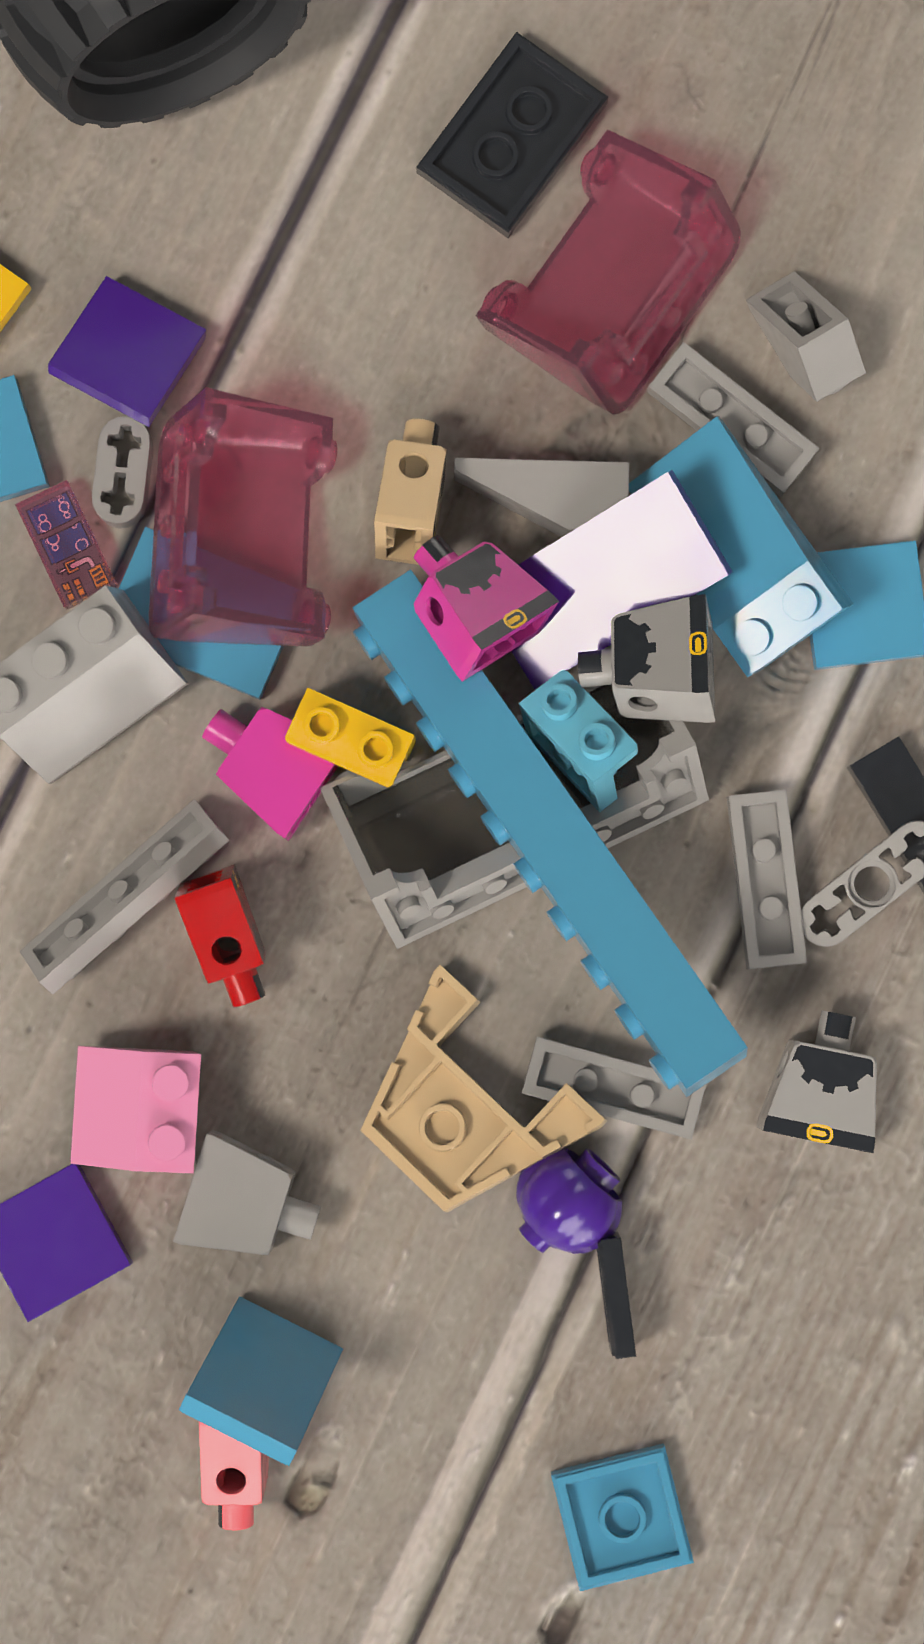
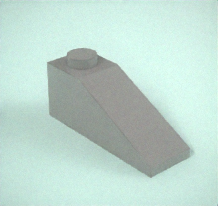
M455 458L454 478L456 482L563 537L628 497L629 462Z

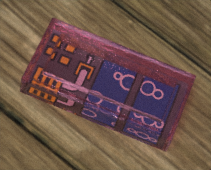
M67 480L15 504L60 601L66 610L82 603L105 585L111 587L118 586L79 501Z

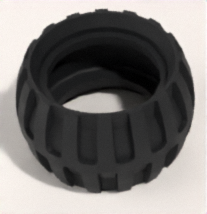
M0 0V40L28 83L45 101L69 121L81 126L90 123L96 124L101 128H119L122 124L142 122L144 124L163 119L165 115L187 107L191 109L211 100L210 97L230 86H237L254 74L253 71L270 58H275L288 46V40L295 30L301 29L305 23L307 3L311 2V0Z

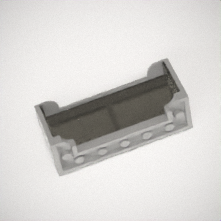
M612 685L583 688L637 743L638 753L613 775L618 799L599 813L534 743L607 848L709 801L697 746L684 722L627 718L620 715ZM522 714L515 718L526 732ZM446 750L400 771L393 786L389 788L351 771L340 774L333 782L320 788L370 899L397 949L527 887L513 863L521 858L509 841L499 845L492 837L480 817L488 810L476 793L466 798L448 771V768L455 763Z

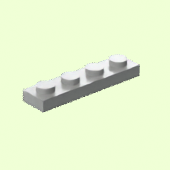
M195 799L20 950L21 955L39 983L51 994H54L69 980L75 978L88 963L111 943L121 938L127 929L157 903L166 899L174 888L197 868L208 862L221 847L230 841Z

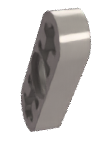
M914 820L903 824L807 900L801 910L804 936L810 942L823 947L839 944L924 877V862L918 857L912 858L902 866L905 871L911 874L903 882L899 881L894 867L888 861L879 857L887 848L891 849L894 859L898 857L908 847L904 839L908 833L913 831L918 837L924 836V821ZM866 867H878L888 875L890 881L889 889L883 897L877 900L865 899L856 891L855 877L859 871ZM843 884L850 900L856 906L865 910V912L859 917L854 918L851 909L848 908L837 918L836 922L840 928L838 932L832 934L825 928L817 933L811 926L816 920L813 908L821 905L824 909L829 910L842 901V898L833 891Z

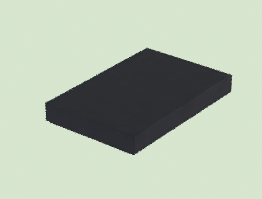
M516 32L416 166V172L506 238H509L606 107L608 96Z

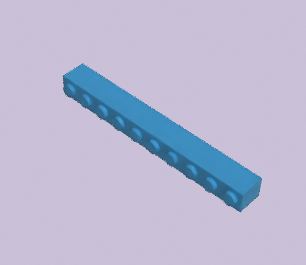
M410 569L352 607L360 627L352 631L355 638L371 660L380 655L391 670L389 674L384 676V679L398 701L403 706L412 701L423 717L416 722V725L433 751L436 752L444 747L455 764L448 768V771L464 796L469 798L476 793L488 811L480 817L495 841L499 845L509 841L521 858L513 863L526 886L532 893L542 888L554 907L546 913L557 931L566 942L575 936L587 956L581 959L580 962L599 990L609 985L622 1005L614 1009L627 1032L634 1040L644 1035L656 1055L650 1058L649 1062L668 1090L678 1085L684 1095L688 1097L747 1057V1045L484 672L480 670L463 682L455 674L415 612L414 602L423 586Z

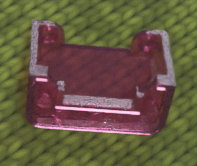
M607 129L597 145L585 155L581 164L582 186L589 198L581 213L528 287L515 280H505L487 293L482 307L475 316L483 327L594 405L614 415L620 414L632 404L731 264L740 244L741 231L715 179Z
M207 387L170 417L162 431L158 450L149 603V629L154 638L176 642L302 647L312 646L325 638L331 621V609L329 604L325 603L324 595L319 589L307 587L311 486L318 482L324 473L327 474L333 469L337 458V443L333 440L332 417Z

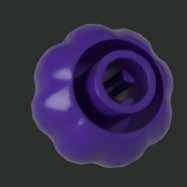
M563 1148L520 1173L516 1185V1200L525 1222L519 1227V1231L531 1245L542 1253L550 1246L572 1254L588 1253L598 1249L597 1242H600V1239L613 1236L621 1221L622 1200L613 1189L621 1181L620 1178L592 1150L586 1148L579 1156L574 1151Z

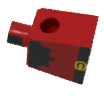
M235 864L180 883L174 899L207 983H214L223 979L233 1007L243 1006L264 997L266 994L256 967L264 964L266 952ZM221 937H232L237 940L239 948L234 951H225L220 948L217 940Z

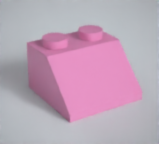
M78 1046L70 1163L129 1171L194 1173L201 1054L194 1051Z

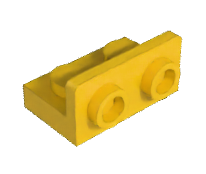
M308 687L285 736L288 744L387 788L393 786L403 762L408 761L416 743L415 735Z

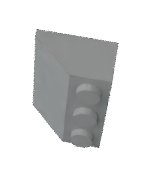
M105 585L0 662V738L48 784H52L189 683L125 591Z

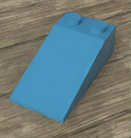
M716 416L629 483V491L633 494L671 470L675 473L733 571L696 595L706 594L712 628L747 678L767 667L853 605L851 599L720 416Z

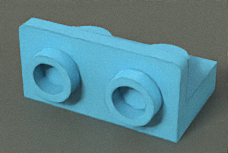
M561 670L519 702L525 730L529 738L600 813L618 799L613 775L617 773L620 767L637 755V743L581 687L568 671Z

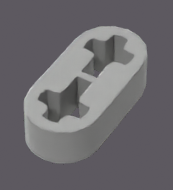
M129 416L116 417L108 421L102 428L98 440L92 490V503L97 515L106 524L118 529L129 528L137 524L145 514L154 451L153 440L145 425ZM124 431H131L132 436L137 442L141 443L140 449L134 448L130 450L127 468L120 467L121 455L117 448L111 445L113 440H122ZM119 478H126L125 491L135 501L133 505L124 506L121 515H115L110 504L105 503L106 496H115Z

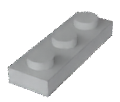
M685 342L682 343L647 388L646 392L696 431L716 416H720L765 481L780 497L783 496L819 450L818 446Z
M787 789L728 796L726 799L746 969L807 963Z
M536 1036L521 1093L550 1101L567 1083L603 1116L692 1140L706 1085L686 1097L678 1085L668 1090L651 1067Z

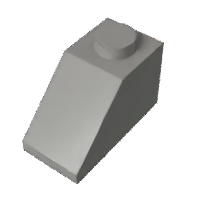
M795 271L746 299L751 313L790 377L816 402L828 395L839 392L846 384L866 373L849 319Z

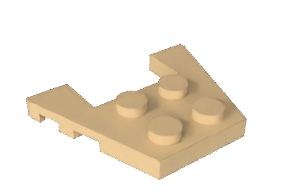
M439 965L430 978L428 991L419 1010L415 1011L407 1028L409 1032L395 1062L391 1063L360 1131L444 1212H449L600 1129L607 1120L566 1083L526 1127L520 1124L441 1049V1045L481 1002L443 966Z

